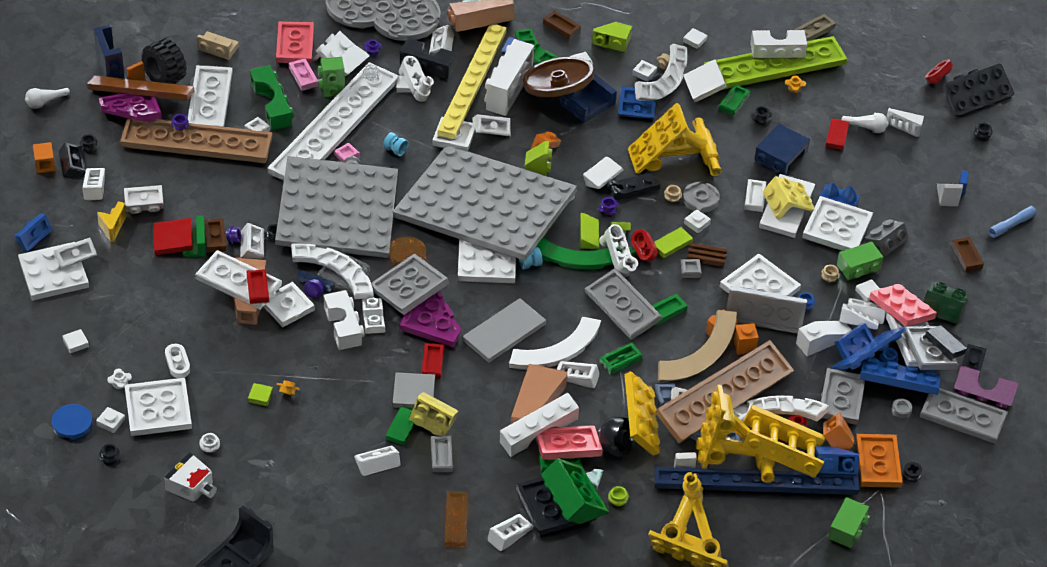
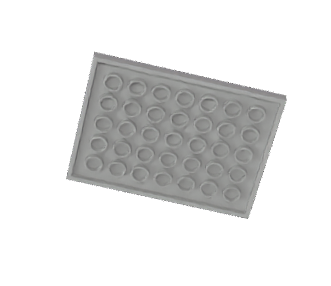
M445 146L392 212L394 218L526 260L576 194L577 186L455 147Z

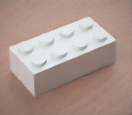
M514 39L512 44L507 46L505 55L501 56L498 67L493 69L491 78H488L485 83V89H487L484 98L486 110L504 116L507 115L524 86V74L533 67L534 45Z

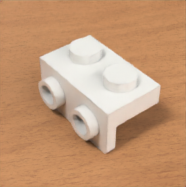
M341 31L336 35L332 33L326 39L327 45L322 44L316 50L318 54L314 59L317 60L319 57H339L354 44Z
M162 185L124 188L126 212L137 214L144 210L157 212L160 209H164Z

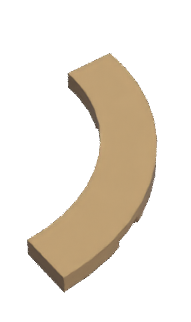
M718 310L716 312L714 328L709 339L695 353L678 360L659 361L658 381L682 380L697 375L711 366L722 355L732 338L737 312Z

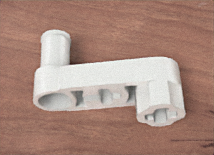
M406 56L399 69L400 76H405L414 98L419 102H425L430 95V88L434 80L430 76H427V78L424 76L421 66L415 57Z
M617 224L611 225L605 231V234L600 237L599 242L602 246L609 248L614 268L623 277H628L636 270L638 261L631 256L622 228Z

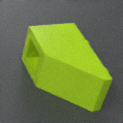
M613 22L594 28L592 44L625 52L631 40L632 26Z
M544 141L526 152L525 170L544 176L550 173L551 162H548V160H551L552 149H549V141Z

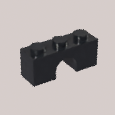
M410 38L407 39L400 50V64H402L406 56H413L418 60L423 72L446 79L450 78L457 66L456 52L440 48L438 53L428 55L424 53L423 42Z

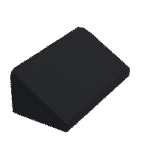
M64 142L59 150L63 176L84 175L86 170L81 146Z

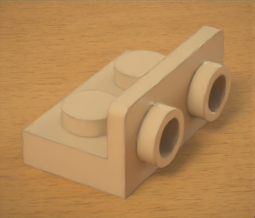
M208 31L204 36H197L198 50L227 60L232 57L239 47L238 41Z

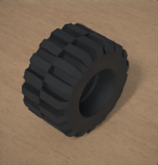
M163 38L143 48L141 61L144 63V70L152 82L173 84L186 76L187 66L184 55L171 39Z

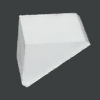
M937 184L940 206H958L963 184Z

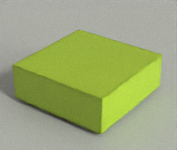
M254 383L248 396V402L268 406L273 393V387Z

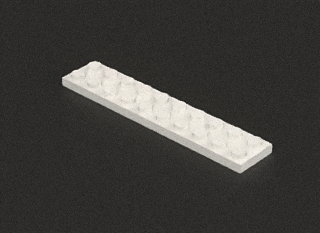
M369 62L268 167V173L284 181L287 156L325 160L396 85L399 76Z

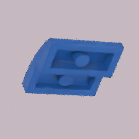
M622 86L618 115L654 119L656 100H636L635 88Z

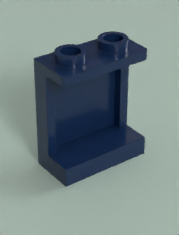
M111 25L93 28L96 56L104 76L125 79L121 48L114 49Z
M594 73L593 80L587 86L576 92L562 95L560 104L585 123L616 104L617 90Z
M779 123L756 147L754 160L782 175H786L788 166L799 154L804 156L808 152L810 139Z

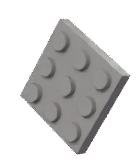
M413 254L373 281L371 285L374 293L405 315L447 286L449 281L446 276L416 254Z

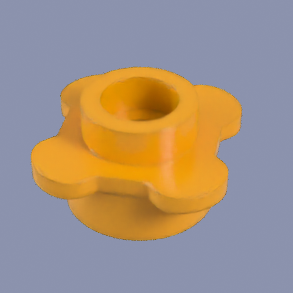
M792 76L791 79L785 80V85L788 86L789 91L798 93L802 90V87L806 86V82L802 81L798 76Z
M284 380L283 384H276L280 386L279 392L295 395L296 390L300 391V388L295 387L294 382Z

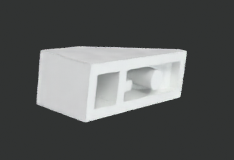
M815 321L799 328L796 344L806 356H809L835 345V341L852 329L847 323L840 321Z

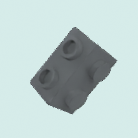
M891 219L885 220L882 225L871 230L864 237L865 244L873 242L875 246H879L882 256L888 255L909 239L905 223Z

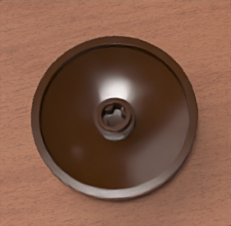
M560 57L550 59L530 68L523 76V84L525 90L535 96L556 97L567 95L587 86L594 78V69L592 63L583 58Z

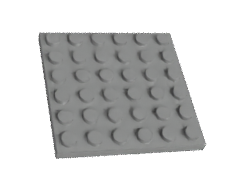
M287 156L275 245L291 247V244H313L319 248H331L341 253L389 258L393 221L392 211L394 210L398 169Z

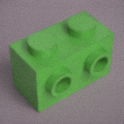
M342 56L321 58V66H318V76L321 77V79H318V88L322 90L323 97L337 96L345 88V68Z
M869 242L839 252L837 266L847 280H851L881 270L883 256L874 243Z
M846 497L831 525L828 539L852 548L854 542H859L861 538L862 526L866 527L869 522L870 516L867 515L869 506Z

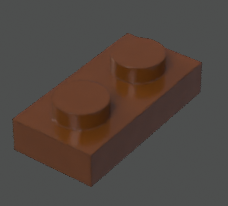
M223 218L204 220L207 253L216 252L217 250L226 251Z

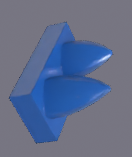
M834 182L825 184L820 194L822 197L854 207L857 206L860 196L856 195L852 186L841 190L838 189Z
M40 213L33 220L26 222L25 227L15 234L14 239L19 243L22 251L28 252L53 230L46 214Z

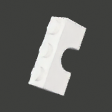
M770 30L752 31L750 44L753 58H805L807 41L804 30H787L786 39L783 40L774 39L770 35Z
M346 290L325 294L324 309L329 322L341 321L334 323V337L338 349L342 350L361 346L362 337L365 334L363 326L358 324V312L353 310L354 302L352 297L349 298Z

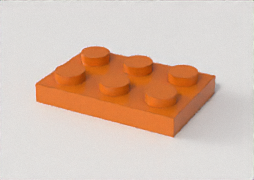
M856 434L855 440L857 453L859 454L858 466L861 487L901 488L903 482L897 436Z

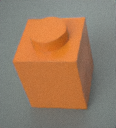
M52 143L33 144L37 173L55 171Z
M755 324L735 325L733 343L737 355L748 354L756 349L759 337Z

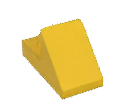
M117 202L110 214L97 212L98 224L110 242L115 241L126 218V208L123 202Z

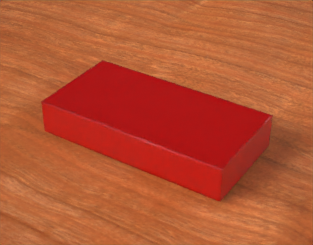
M831 119L825 147L838 150L844 149L849 127L848 121Z
M266 269L246 271L250 304L269 303Z
M425 343L421 374L435 375V379H441L444 345Z

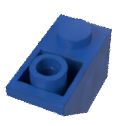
M815 447V457L824 461L818 473L858 474V453L838 447Z

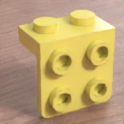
M775 176L762 191L776 218L781 219L792 206L810 212L814 210L812 200L807 195L804 185L800 182L796 183L786 178Z

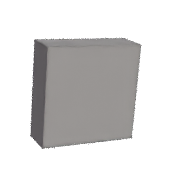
M681 259L682 278H701L700 259Z

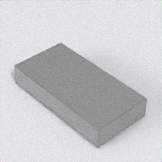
M431 436L432 472H453L451 436Z

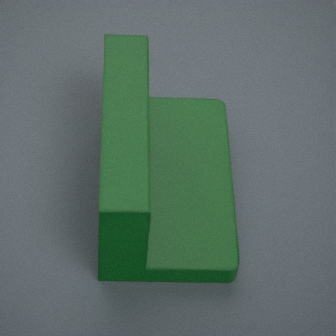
M196 216L197 226L193 227V250L183 251V257L206 256L204 216Z

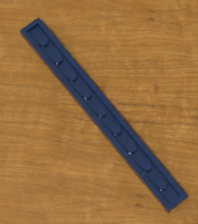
M654 468L655 488L683 489L684 476L688 472H692V475L694 473L697 475L703 490L858 495L859 492L858 474L818 473L813 478L802 472L773 471L774 480L766 483L761 479V470Z

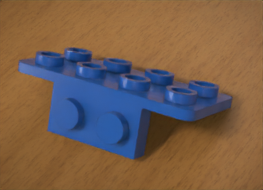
M866 323L860 324L834 342L843 360L832 366L831 369L845 371L849 368L853 370L861 366L862 360L874 357V352L887 348L890 341L894 342L902 337L901 334L906 331L905 327L885 331L873 338Z

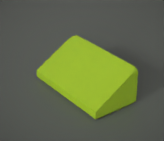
M580 213V249H599V220L585 213Z

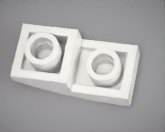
M381 298L362 299L365 333H385Z

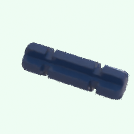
M303 270L297 276V280L302 283L312 279L319 280L323 285V290L331 292L334 287L333 281L328 279L325 281V278L311 273L308 275V272Z

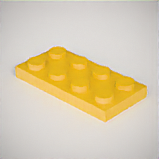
M630 371L624 374L630 437L652 456L660 453V439L657 430L659 426L656 421L655 411L657 409L654 402L655 392L652 387H648L640 377H637Z

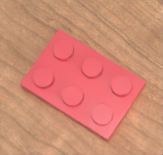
M314 22L278 23L276 63H290L306 59L309 64H312Z
M900 284L870 292L869 299L904 326H912L933 320L936 317V311Z
M595 426L549 428L535 437L542 460L602 456L603 449Z

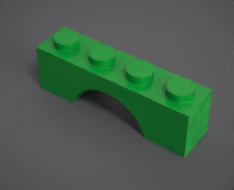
M270 65L250 69V83L255 95H264L272 99L270 103L265 105L266 120L270 129L275 130L292 126L294 112L292 107H289L287 95H283V87L281 83H278L277 73L273 72Z

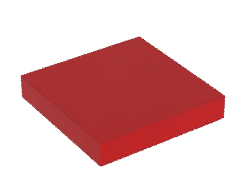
M191 218L154 223L155 255L193 250Z

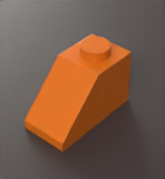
M840 412L823 423V436L832 447L850 450L853 447L854 436Z

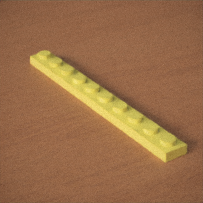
M496 24L488 26L438 128L437 136L455 140L502 43L507 27Z

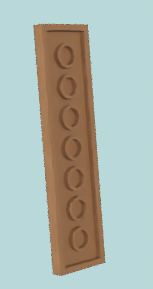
M127 118L120 141L121 147L266 163L273 134L272 132L189 123L188 128L178 131L175 127L171 126L172 121L157 119L154 122H143Z
M771 340L662 405L655 413L680 444L701 430L702 422L706 421L707 407L711 406V394L716 391L717 385H722L723 393L731 397L734 410L786 378L794 370Z

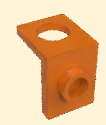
M142 61L126 68L127 79L147 81Z

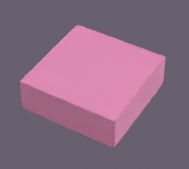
M350 143L334 150V155L341 162H344L345 158L349 156L360 158V153Z

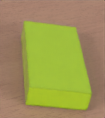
M680 227L656 240L654 243L658 249V254L666 258L693 243V238Z

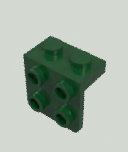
M937 282L929 287L923 302L937 312L936 317L957 324L963 306L970 295L966 294V291L963 289H952L946 283Z

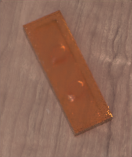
M447 491L444 546H465L468 492Z

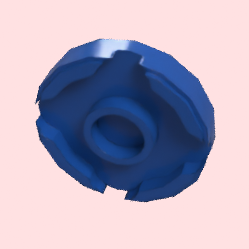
M69 404L55 411L51 423L56 435L61 438L66 437L69 440H75L89 433L93 419L86 407L78 404Z

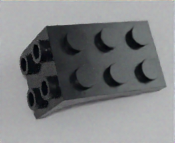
M241 506L239 508L238 523L233 532L198 563L196 567L259 566L274 552L272 525L267 520L258 517L252 509Z

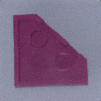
M119 94L98 98L101 112L143 122H154L157 119H162L155 97Z
M440 291L407 312L400 323L401 331L451 347L455 346L461 335V327L453 318L454 315L448 304L443 300V295Z

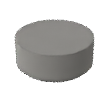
M905 399L895 400L892 406V413L898 418H908L912 412V404Z

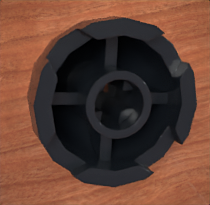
M611 417L603 423L597 433L602 449L607 454L622 457V455H627L631 450L634 439L630 438L629 418Z

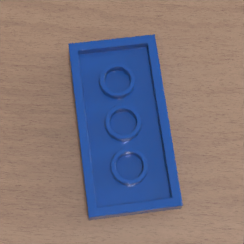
M873 357L863 360L860 379L935 395L939 393L941 374L935 370H920L917 367L901 366L893 361L882 362Z

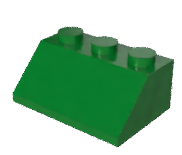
M557 458L541 473L545 486L552 492L553 500L560 506L563 511L562 515L567 521L582 524L609 513L581 466Z

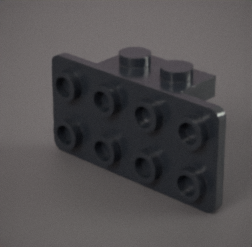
M1000 63L980 71L974 69L968 72L966 76L963 74L953 78L954 80L943 85L956 116L969 113L1014 95L1013 88Z

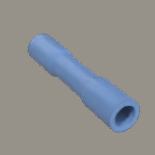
M1030 206L1006 221L992 226L988 229L989 235L992 238H996L1019 223L1031 219L1037 215L1036 209Z

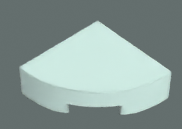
M594 469L586 473L596 490L603 475V470Z

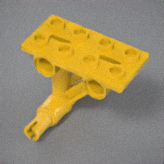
M678 103L674 104L628 147L635 172L638 174L644 169L649 171L659 170L663 165L661 157L701 153L702 159L708 165L712 176H718L722 170L718 163L719 155L716 150V144L712 139L710 131L705 127L703 119L696 118L695 121L693 120L692 124L696 132L690 131L681 106Z
M717 385L716 391L711 394V406L707 407L706 421L702 422L701 437H698L696 440V449L699 450L698 463L701 464V469H707L708 464H721L725 460V455L729 453L753 456L756 459L757 468L761 470L762 481L766 483L772 482L775 478L773 473L775 461L741 447L743 441L727 437L728 434L734 431L744 440L750 429L734 414L731 397L723 393L722 385ZM760 431V434L770 438V435Z
M688 472L684 476L682 485L684 496L673 521H670V523L663 527L661 534L649 531L650 545L656 552L662 554L664 552L670 553L676 560L683 561L685 559L690 561L695 567H729L728 561L721 556L719 542L712 538L702 505L703 487L695 473L692 475V472ZM692 511L694 512L701 539L685 533Z

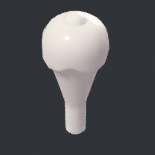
M33 88L26 92L25 102L32 109L41 108L45 103L57 97L69 95L70 90L68 88L60 90Z
M881 113L861 117H842L843 121L872 130L873 133H882L889 125L886 116Z

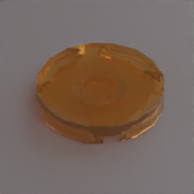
M404 236L397 238L390 244L389 258L396 266L413 254H416L422 260L426 259V247L417 238Z

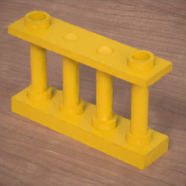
M751 405L743 419V423L752 427V430L748 432L741 447L815 478L824 464L823 460L815 457V447L822 446L825 441L823 434ZM760 431L770 435V438L760 434ZM778 439L785 441L789 444L785 445L781 442H778ZM796 447L806 450L807 454L797 450Z

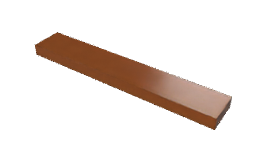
M96 75L87 83L89 90L186 101L195 92L194 86Z

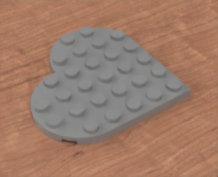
M325 0L326 10L336 22L360 29L374 26L381 35L406 42L408 38L418 40L428 37L437 29L440 23L441 12L436 0Z

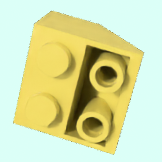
M423 392L418 396L409 420L417 426L431 431L434 435L446 436L459 411Z

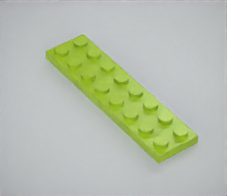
M834 36L807 41L805 58H753L752 53L718 59L716 62L727 85L724 89H728L734 85L743 86L847 64V57Z

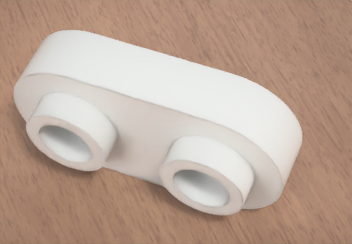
M180 344L169 345L165 349V358L171 375L175 378L188 376L190 364L184 347Z

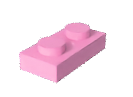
M306 59L289 63V69L301 91L318 87V80Z

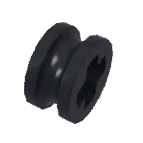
M916 462L905 464L903 471L904 479L909 482L920 480L922 473L921 465Z

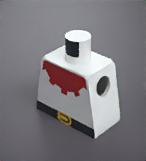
M190 452L164 477L165 490L190 501H196L202 494L212 498L217 490L212 485L211 470Z

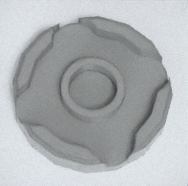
M695 182L685 187L683 202L692 211L699 210L702 213H706L718 206L720 195L713 185Z

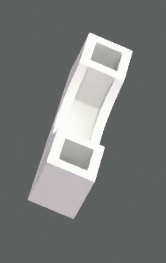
M566 393L500 430V443L509 456L512 457L528 448L532 440L543 431L551 427H565L578 420L579 407L569 393Z

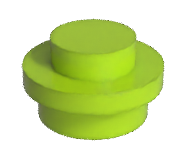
M620 486L612 488L608 494L609 502L615 506L625 505L629 499L626 489Z

